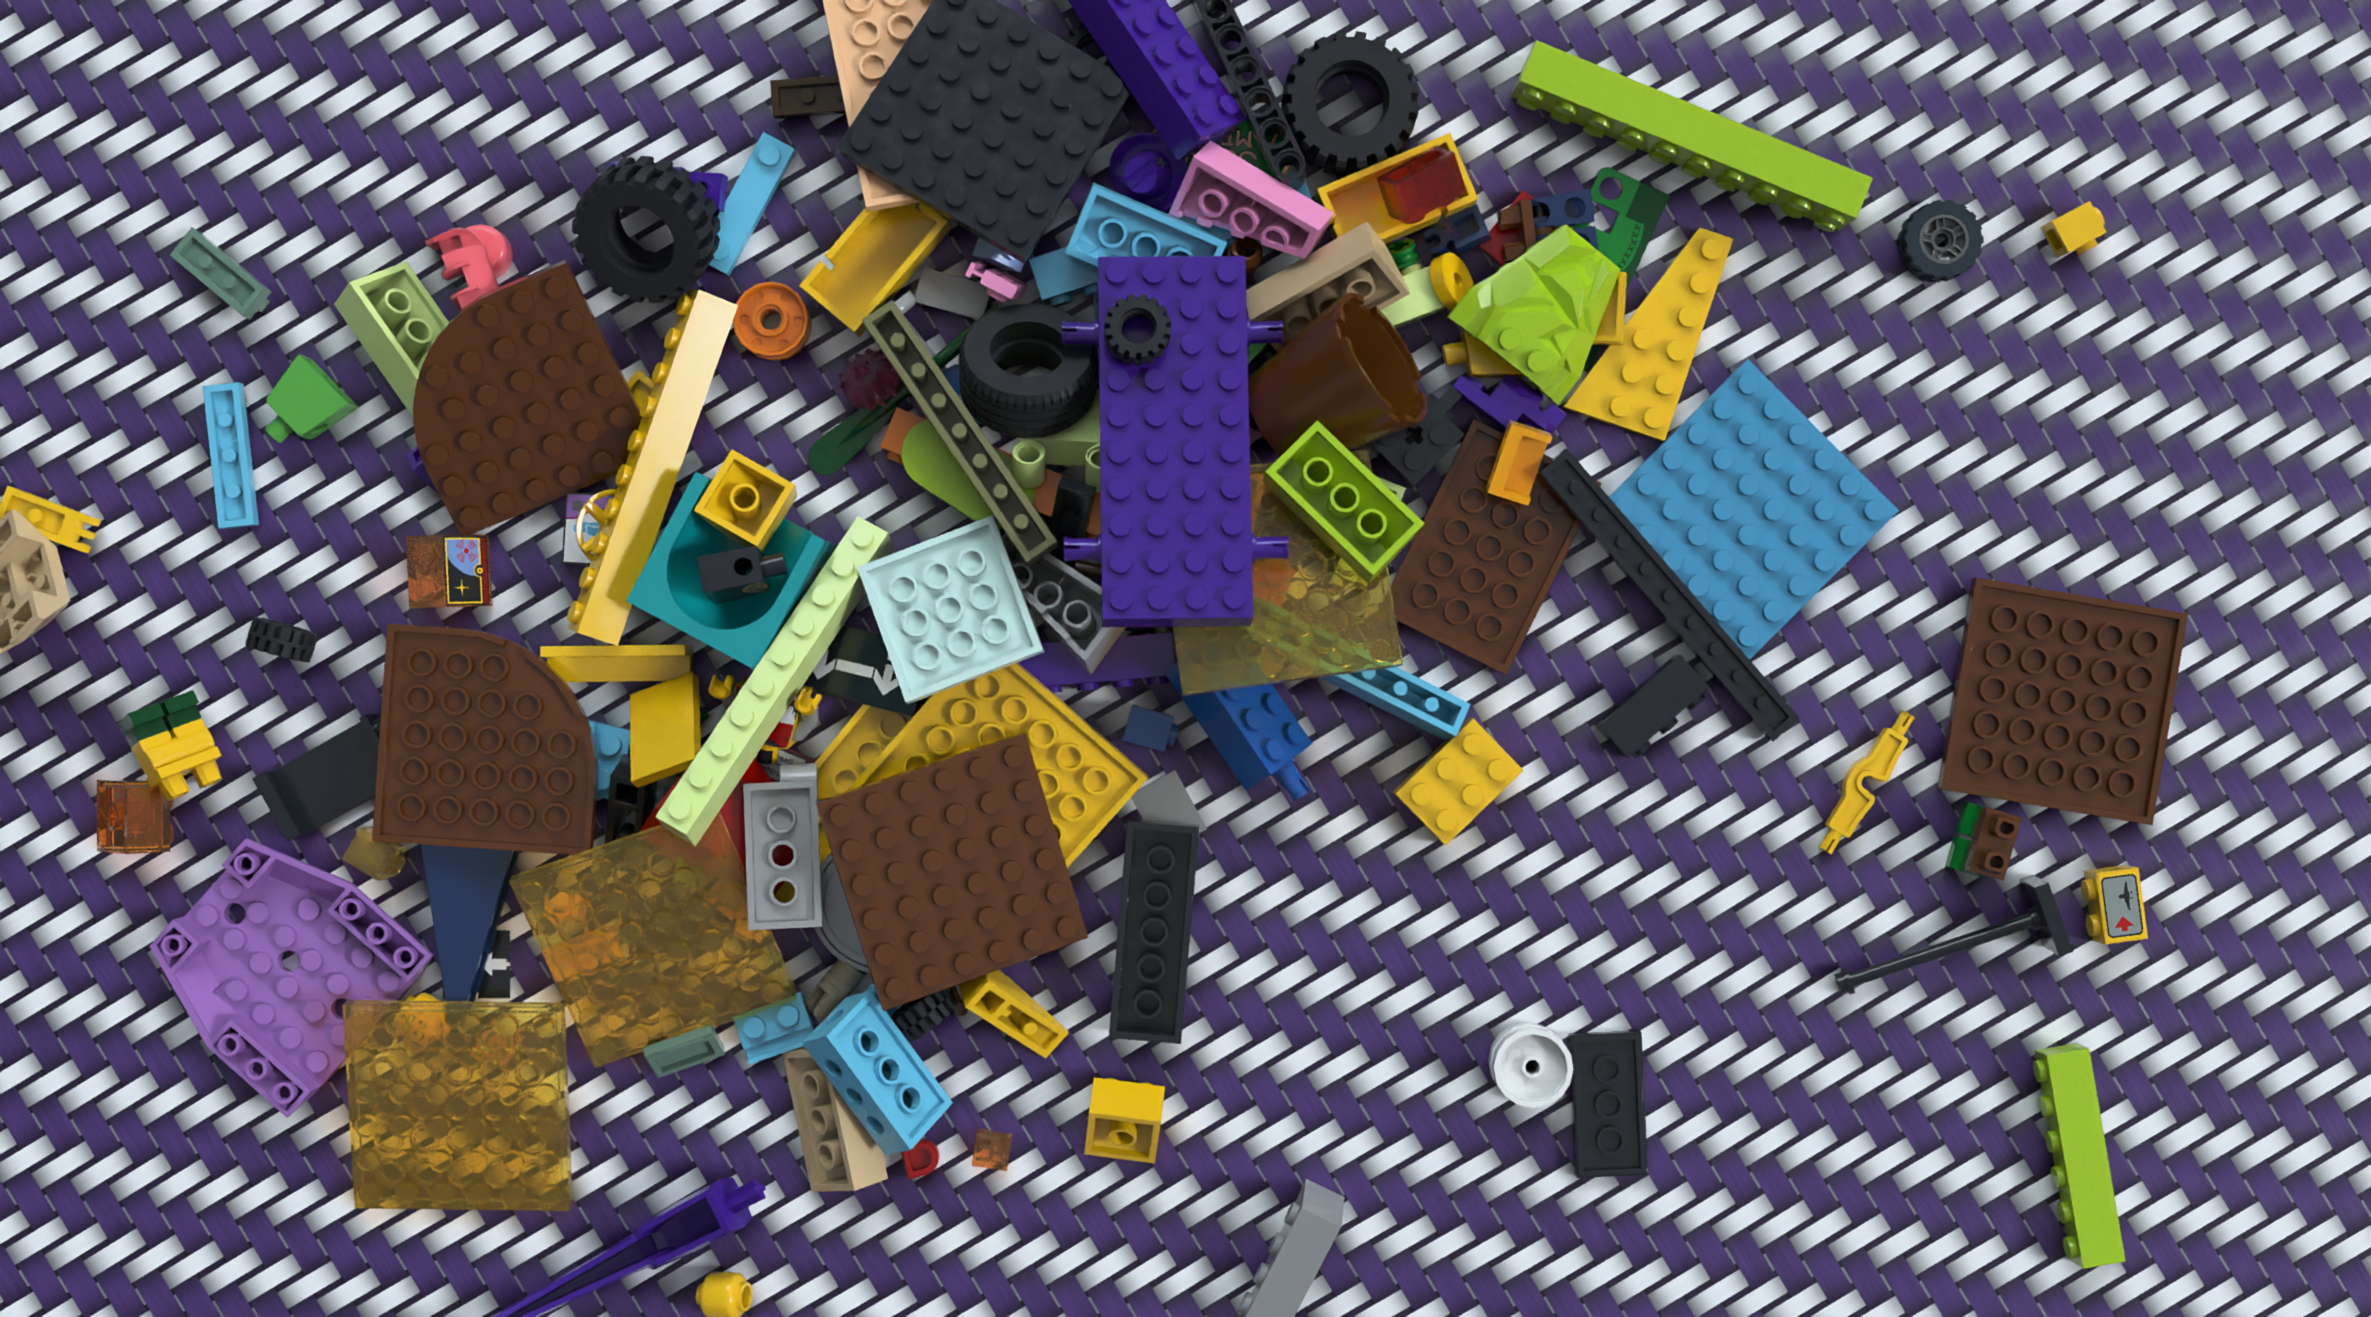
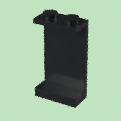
M365 714L359 718L361 722L274 771H265L252 778L287 841L301 839L375 797L381 717L378 718L376 714Z

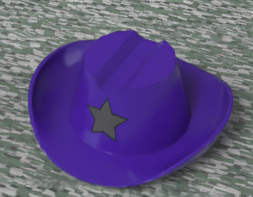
M1138 133L1125 138L1114 149L1109 163L1110 178L1115 192L1164 212L1173 205L1186 175L1187 163L1186 159L1180 161L1176 159L1160 134Z

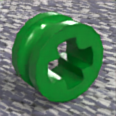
M1413 239L1398 240L1387 246L1398 269L1407 268L1419 260L1418 252L1413 251L1416 246Z

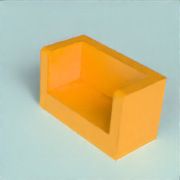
M1509 420L1486 486L1487 493L1529 506L1531 500L1530 492L1545 449L1553 438L1551 433Z

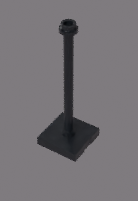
M2031 875L2019 879L2030 908L2027 909V914L1848 973L1847 969L1843 968L1840 969V973L1834 974L1840 993H1849L1851 995L1855 993V986L2032 927L2034 930H2038L2043 946L2053 951L2056 955L2062 956L2071 953L2073 949L2049 883Z

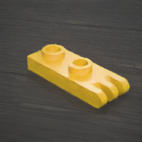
M7 486L0 504V520L10 509L16 510L47 539L84 553H89L91 546L78 542L80 536L94 540L96 536L95 532L83 528L85 523L98 527L101 523L99 518L11 486Z

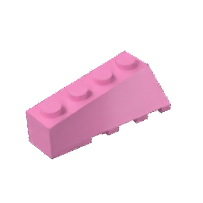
M1210 140L1193 156L1168 215L1177 218L1186 216L1197 220L1196 224L1208 228L1212 225L1231 231L1230 235L1242 239L1247 236L1261 241L1263 246L1306 259L1321 242L1334 213Z

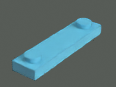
M764 132L762 133L725 202L724 212H720L717 216L720 219L721 229L717 233L720 242L709 266L730 276L797 151L794 148Z
M235 382L203 386L218 529L259 525L244 385L243 383Z

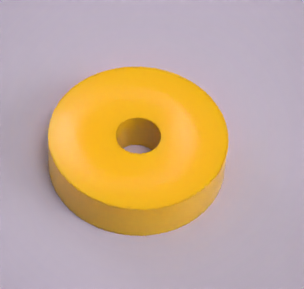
M1448 252L1432 260L1430 264L1432 286L1442 304L1452 311L1468 289L1474 286L1472 277L1464 262L1454 253Z

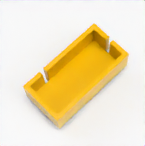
M1451 133L1320 187L1315 194L1317 203L1334 213L1329 225L1334 224L1330 232L1333 240L1367 221L1385 244L1438 222L1441 215H1443V218H1446L1471 207L1478 200Z
M922 203L866 212V208H864L825 254L827 259L834 265L832 270L830 271L825 264L819 261L799 286L860 338L867 330L862 319L895 297L949 233L951 227L948 221Z

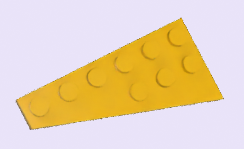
M1698 228L1624 325V345H1609L1603 355L1562 408L1664 442L1733 238Z

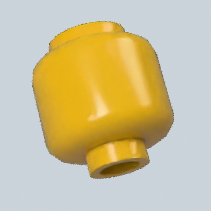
M711 1272L705 1277L703 1283L698 1285L696 1302L700 1305L702 1313L706 1317H741L751 1306L752 1287L741 1273Z

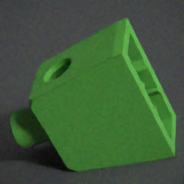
M299 354L266 399L267 404L278 416L265 427V430L279 443H282L293 431L300 437L311 440L355 411L359 406L311 358Z

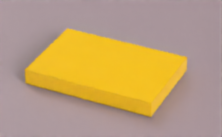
M693 671L630 694L631 782L639 788L687 770L701 749L699 677Z

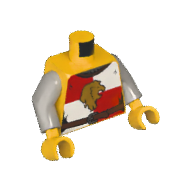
M713 675L708 688L709 693L713 697L720 699L727 711L750 676L743 678L734 687L735 679L733 675H727L725 682L720 681L717 675ZM802 686L756 755L759 763H777L779 749H789L796 741L805 739L819 721L818 704L822 699V695L817 693L815 698L812 699L810 698L812 687Z

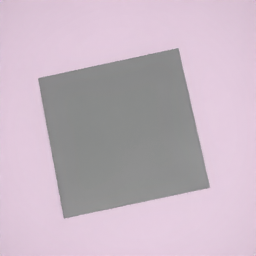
M1176 770L1138 789L1131 797L1143 820L1199 825V833L1207 830Z

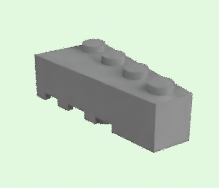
M1006 535L1003 540L1027 606L1086 671L1092 675L1126 628L1102 627V587L1049 553L1028 567Z
M1308 1179L1305 1180L1295 1203L1293 1202L1288 1209L1281 1232L1276 1233L1270 1245V1256L1267 1262H1262L1255 1274L1253 1282L1256 1285L1252 1293L1246 1292L1240 1303L1238 1312L1242 1313V1317H1295L1342 1226L1344 1196Z

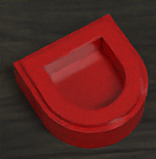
M921 1138L911 1150L901 1152L908 1180L931 1173L936 1168L940 1158L938 1147L927 1138Z

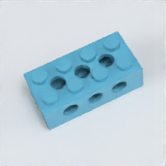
M871 990L846 997L802 1042L885 1155L911 1150L953 1103L888 1013L881 1009L879 1001Z

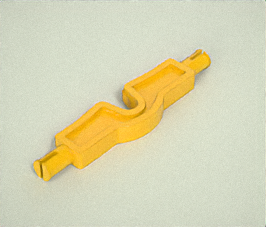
M1902 710L1892 728L1882 729L1867 756L1857 760L1849 768L1843 780L1842 796L1825 823L1830 829L1818 846L1820 849L1832 855L1842 836L1849 838L1860 820L1875 802V796L1863 788L1862 780L1866 776H1870L1879 782H1886L1890 778L1899 756L1908 743V739L1904 735L1915 719L1914 716Z

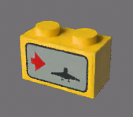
M2121 865L2083 870L2085 880L2081 882V891L2084 900L2088 901L2089 915L2086 916V928L2093 941L2102 944H2113L2148 939L2139 867Z

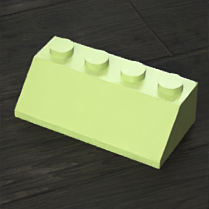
M407 261L349 282L334 305L413 417L415 388L422 364L436 337L448 325L449 321Z

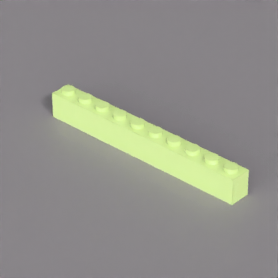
M859 516L855 519L655 816L667 831L696 847L866 592L857 567L888 556L894 550L888 532Z

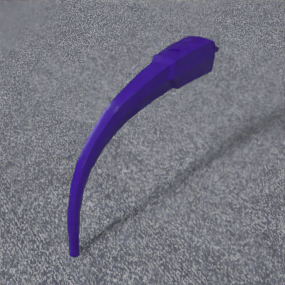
M733 1177L719 1179L635 1226L632 1234L491 1317H539L643 1269L650 1268L655 1270L742 1229L752 1219L748 1207L766 1198L763 1192L766 1188L763 1183L759 1184L757 1179L738 1187Z

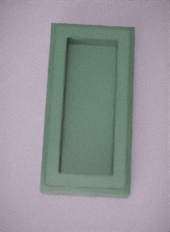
M711 1024L643 1047L644 1058L657 1078L725 1055L724 1045Z

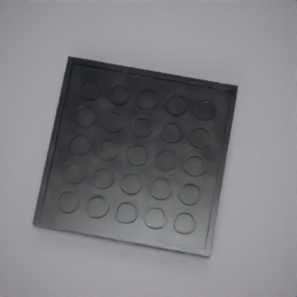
M933 0L836 147L837 154L1025 264L1132 93L1115 70L996 0Z

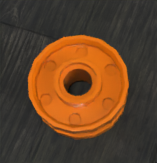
M772 281L759 283L744 291L736 302L738 307L733 319L734 331L742 345L758 358L770 361L789 359L800 352L809 340L812 328L810 311L799 294L787 285ZM774 313L781 315V322L777 328L772 330L765 329L764 321L768 315Z

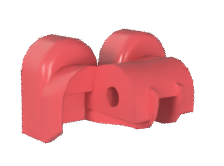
M479 224L467 228H451L425 241L426 246L435 251L441 249L443 253L441 257L446 267L441 272L443 279L448 281L461 275L465 276L469 287L456 292L450 297L451 301L460 311L480 296L498 288L499 285L496 279L505 274L511 266L513 257L512 246L507 237L492 226Z

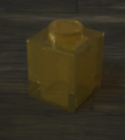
M373 827L360 828L342 859L377 881L389 879L390 876L395 877L405 864L406 859L403 858L407 847L400 843L372 841Z

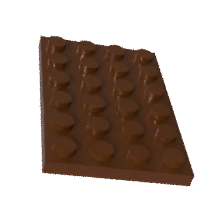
M1474 419L1423 519L1425 524L1416 533L1377 612L1507 675L1581 523L1539 476L1538 472L1553 459L1545 454L1530 492L1531 500L1529 506L1487 493L1486 486L1504 434ZM1595 480L1596 483H1597L1599 486H1601L1602 483L1599 482V481H1597V480Z

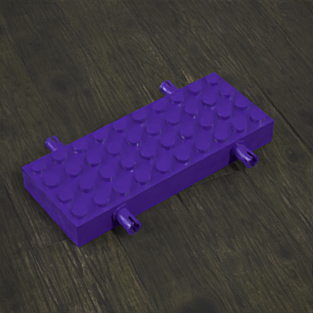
M1245 256L1098 257V318H1095V322L1062 321V345L1095 344V348H1099L1101 534H1097V538L1064 537V561L1098 560V564H1101L1102 627L1251 626L1253 620L1252 563L1255 562V559H1288V536L1255 537V534L1251 532L1247 347H1250V344L1261 343L1283 344V320L1250 321V318H1247ZM1134 294V297L1146 294L1147 299L1150 300L1154 297L1158 300L1160 306L1164 305L1167 309V315L1170 316L1171 336L1169 345L1164 350V354L1160 358L1156 357L1154 362L1149 365L1147 362L1142 363L1141 366H1135V363L1132 362L1129 365L1124 364L1122 359H1116L1112 355V351L1108 350L1106 346L1104 323L1108 310L1111 306L1114 307L1118 299L1122 298L1125 300L1127 295ZM1132 317L1124 322L1122 333L1124 338L1132 343H1144L1152 337L1153 327L1145 318Z

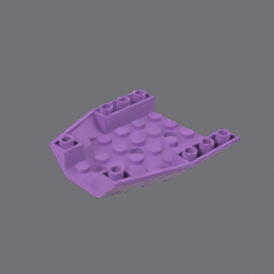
M245 838L222 864L226 869L224 873L184 917L173 919L153 941L150 948L205 1045L288 1118L327 1083L417 982L433 954L352 882ZM234 903L242 905L245 909V918L241 923H236L230 918L229 910ZM286 951H292L298 956L299 964L294 971L288 970L283 965L282 957ZM340 998L347 999L352 1005V1013L348 1018H343L336 1012L335 1005Z

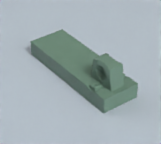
M193 227L190 228L170 254L172 258L240 315L249 320L257 310L263 312L270 303L267 297L271 294V290Z

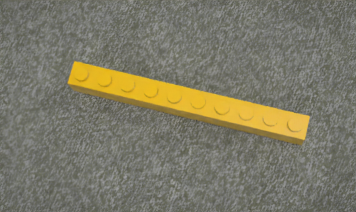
M689 289L686 294L681 295L676 306V314H678L674 328L669 329L664 340L665 355L662 362L657 363L652 374L654 386L650 396L645 397L640 408L642 419L639 428L632 432L628 441L627 448L630 453L626 465L622 464L616 475L615 483L618 487L615 496L608 500L604 509L603 518L606 519L602 532L597 533L593 540L591 552L594 555L590 566L585 567L579 580V587L582 588L578 600L573 601L568 610L567 621L570 622L568 629L618 646L632 604L626 600L649 559L738 305L699 289Z

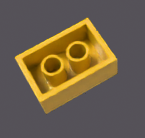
M1468 718L1461 725L1457 737L1446 739L1393 793L1442 844L1447 845L1524 770L1474 718Z

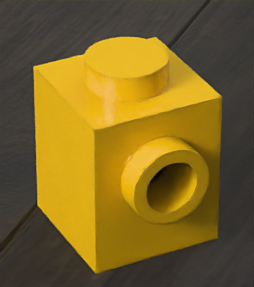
M2090 201L2040 227L2056 258L2073 250L2080 255L2097 246L2098 243L2095 238L2107 233L2104 228L2105 221L2102 213L2098 208L2093 207Z

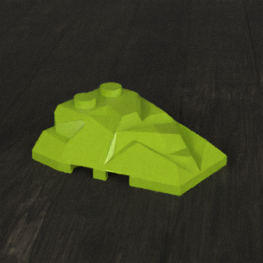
M1563 224L1528 248L1526 253L1511 263L1504 264L1498 269V272L1483 282H1478L1469 288L1447 318L1473 339L1484 343L1530 380L1529 384L1554 404L1559 405L1581 377L1620 268L1568 225Z

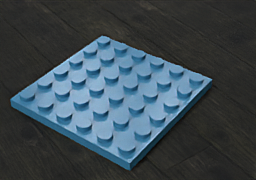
M1748 359L1609 496L1749 660L1899 511Z

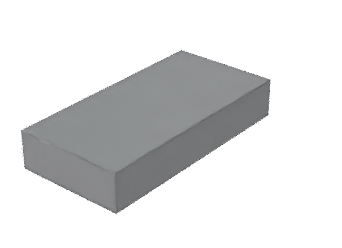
M923 267L915 298L916 304L977 320L986 313L990 295L985 293L988 287L981 283Z

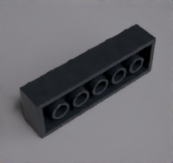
M1137 819L1127 820L1109 1038L1181 1044L1199 825Z

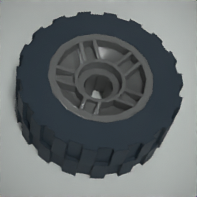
M1936 200L1920 207L1903 222L1902 230L1898 234L1899 246L1897 248L1898 253L1901 254L1903 265L1909 268L1911 274L1919 276V279L1924 281L1932 280V282L1938 283L1943 280L1954 279L1967 272L1966 270L1976 263V258L1982 252L1981 244L1984 243V236L1981 234L1982 227L1976 220L1977 216L1967 210L1965 205L1956 204L1952 200L1945 202ZM1944 236L1946 241L1942 247H1938L1935 244V237L1942 238Z

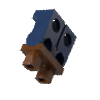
M1591 189L1521 200L1515 203L1514 206L1498 211L1497 219L1500 231L1518 228L1519 242L1502 245L1503 263H1511L1526 253L1528 248L1563 224L1575 227L1594 222ZM1595 226L1572 229L1598 250Z

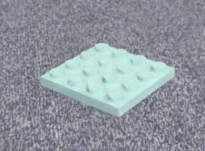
M993 515L857 567L907 704L1044 652L1000 529Z

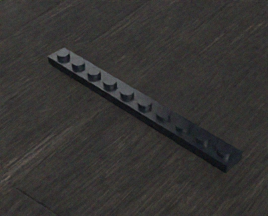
M1568 449L1561 451L1538 472L1545 483L1769 741H1775L1800 718Z

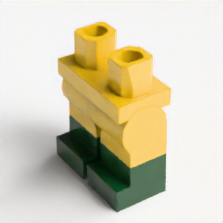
M194 690L163 700L160 704L158 702L130 712L118 723L138 763L148 776L146 779L150 787L159 786L168 801L179 798L190 791L183 777L184 775L193 773L200 789L215 784L221 779L216 760L222 755L218 747H215L213 737L205 727L196 705L199 701Z

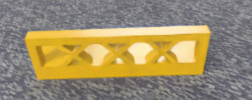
M693 645L540 646V657H547V663L566 682L668 681L693 671Z

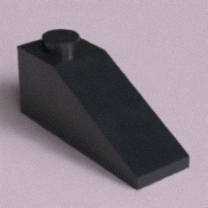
M626 754L623 755L610 775L603 866L638 873L641 867L646 840L637 837V834L652 813L657 781L637 788L631 782L630 755Z

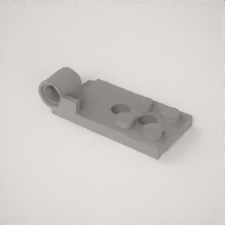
M817 763L780 764V782L743 784L748 930L823 926L819 813L815 804L818 801ZM781 844L791 847L794 853L792 862L786 866L776 864L772 858L773 850ZM788 881L794 886L795 896L791 901L780 902L775 898L774 887L778 882Z

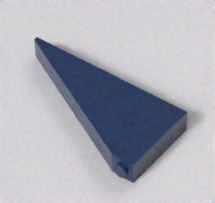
M421 844L450 1030L458 1033L468 1027L520 851Z

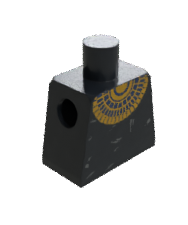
M757 546L697 557L703 591L716 604L769 591L772 589L770 578L788 574L787 561L783 552L765 556ZM752 568V571L748 575H745L746 571Z

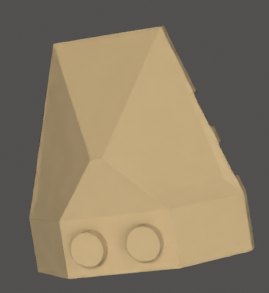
M10 509L0 520V654L22 643L46 626L71 601L57 547L23 515L13 509Z

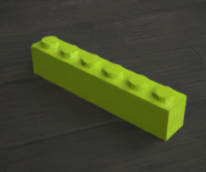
M2078 1043L2035 1050L2037 1061L2033 1062V1071L2036 1080L2041 1083L2043 1096L2039 1097V1106L2043 1117L2047 1118L2049 1131L2045 1132V1141L2049 1152L2053 1153L2055 1164L2054 1167H2051V1176L2055 1187L2059 1188L2061 1202L2057 1203V1212L2060 1221L2065 1224L2067 1237L2063 1238L2065 1254L2068 1259H2071L2072 1262L2083 1269L2125 1262L2090 1050L2088 1047Z

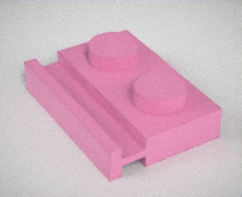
M984 261L971 262L965 276L969 278L981 277L980 283L988 287L985 292L986 294L1002 302L1023 297L1028 287L1027 283L998 268L986 269L988 263Z

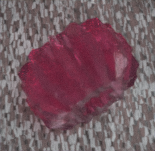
M867 348L863 355L855 353V359L852 362H844L847 370L839 374L842 382L840 389L843 395L855 407H858L860 410L866 408L873 411L877 404L886 407V399L896 397L894 389L902 383L881 350L875 352Z

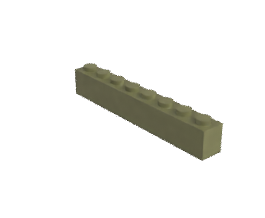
M891 300L862 319L865 328L1026 565L1029 567L1058 547L1056 539L894 301Z

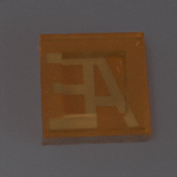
M978 1128L972 1166L1007 1171L1013 1134Z

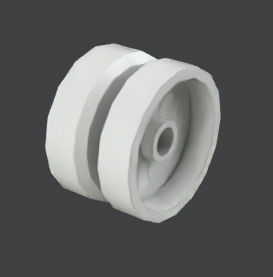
M1530 1022L1513 1024L1500 1032L1491 1045L1488 1057L1490 1076L1504 1096L1515 1104L1529 1108L1548 1106L1561 1098L1569 1087L1573 1074L1571 1053L1563 1041L1543 1025ZM1528 1061H1537L1532 1063L1534 1066L1532 1070L1528 1071L1525 1068Z

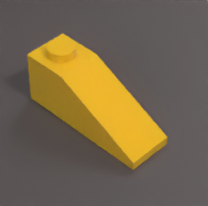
M999 970L958 984L965 1008L1045 1059L1069 1034L1068 1030Z

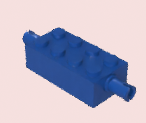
M1173 627L1188 651H1186L1187 655L1166 669L1164 673L1244 789L1248 790L1270 775L1271 777L1275 775L1290 796L1292 802L1310 791L1312 788L1308 786L1293 762L1295 761V756L1313 743L1240 637L1223 630L1211 638L1210 636L1205 637L1199 627Z

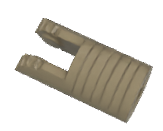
M838 959L811 991L810 995L807 996L804 1003L809 1011H814L813 1014L820 1023L852 993L866 973Z

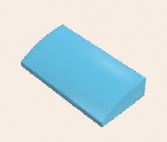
M1092 183L1065 253L1098 267V257L1222 256L1227 241L1222 237L1096 183Z

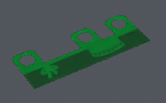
M1605 167L1597 175L1591 189V197L1595 202L1619 212V215L1610 234L1596 228L1598 251L1619 267L1620 272L1627 273V291L1670 195L1612 168ZM1614 177L1621 182L1622 193L1617 199L1608 200L1601 195L1600 184L1605 178ZM1590 225L1575 226L1573 229L1590 227ZM1592 345L1584 365V371L1589 373L1602 345Z

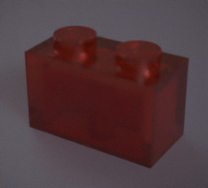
M1437 145L1376 178L1389 216L1406 225L1423 220L1425 214L1438 207L1450 205L1455 201V197L1466 192L1455 153Z

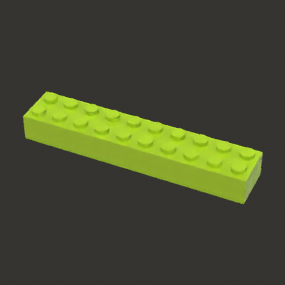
M1536 40L1530 50L1511 94V97L1518 99L1517 104L1526 109L1535 111L1537 108L1550 112V117L1560 123L1570 124V121L1584 126L1583 131L1592 136L1601 138L1603 135L1616 139V144L1621 148L1630 151H1636L1638 148L1650 153L1649 158L1655 162L1666 165L1672 162L1682 166V171L1687 175L1696 178H1702L1704 175L1716 180L1715 185L1721 189L1732 192L1735 189L1749 194L1748 198L1755 203L1762 205L1772 203L1782 207L1781 212L1783 214L1798 219L1804 216L1815 221L1814 226L1828 232L1839 231L1857 219L1873 180L1870 176Z

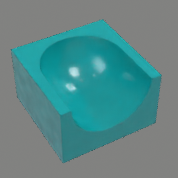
M695 472L626 601L744 665L755 669L829 560L836 545L783 518L764 549L763 554L769 556L783 552L787 561L788 574L770 578L772 589L769 591L716 604L703 591L697 557L745 547L726 537L694 512L695 507L713 480ZM752 568L748 569L745 575H748L752 571Z

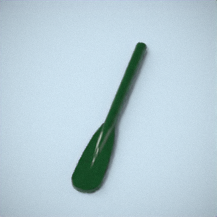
M996 303L933 357L940 370L959 354L961 341L969 328L986 314L1001 308L999 304ZM902 383L889 395L881 397L861 408L815 442L808 452V461L812 469L822 475H832L848 463L882 429L895 412L896 407L911 395L905 385Z

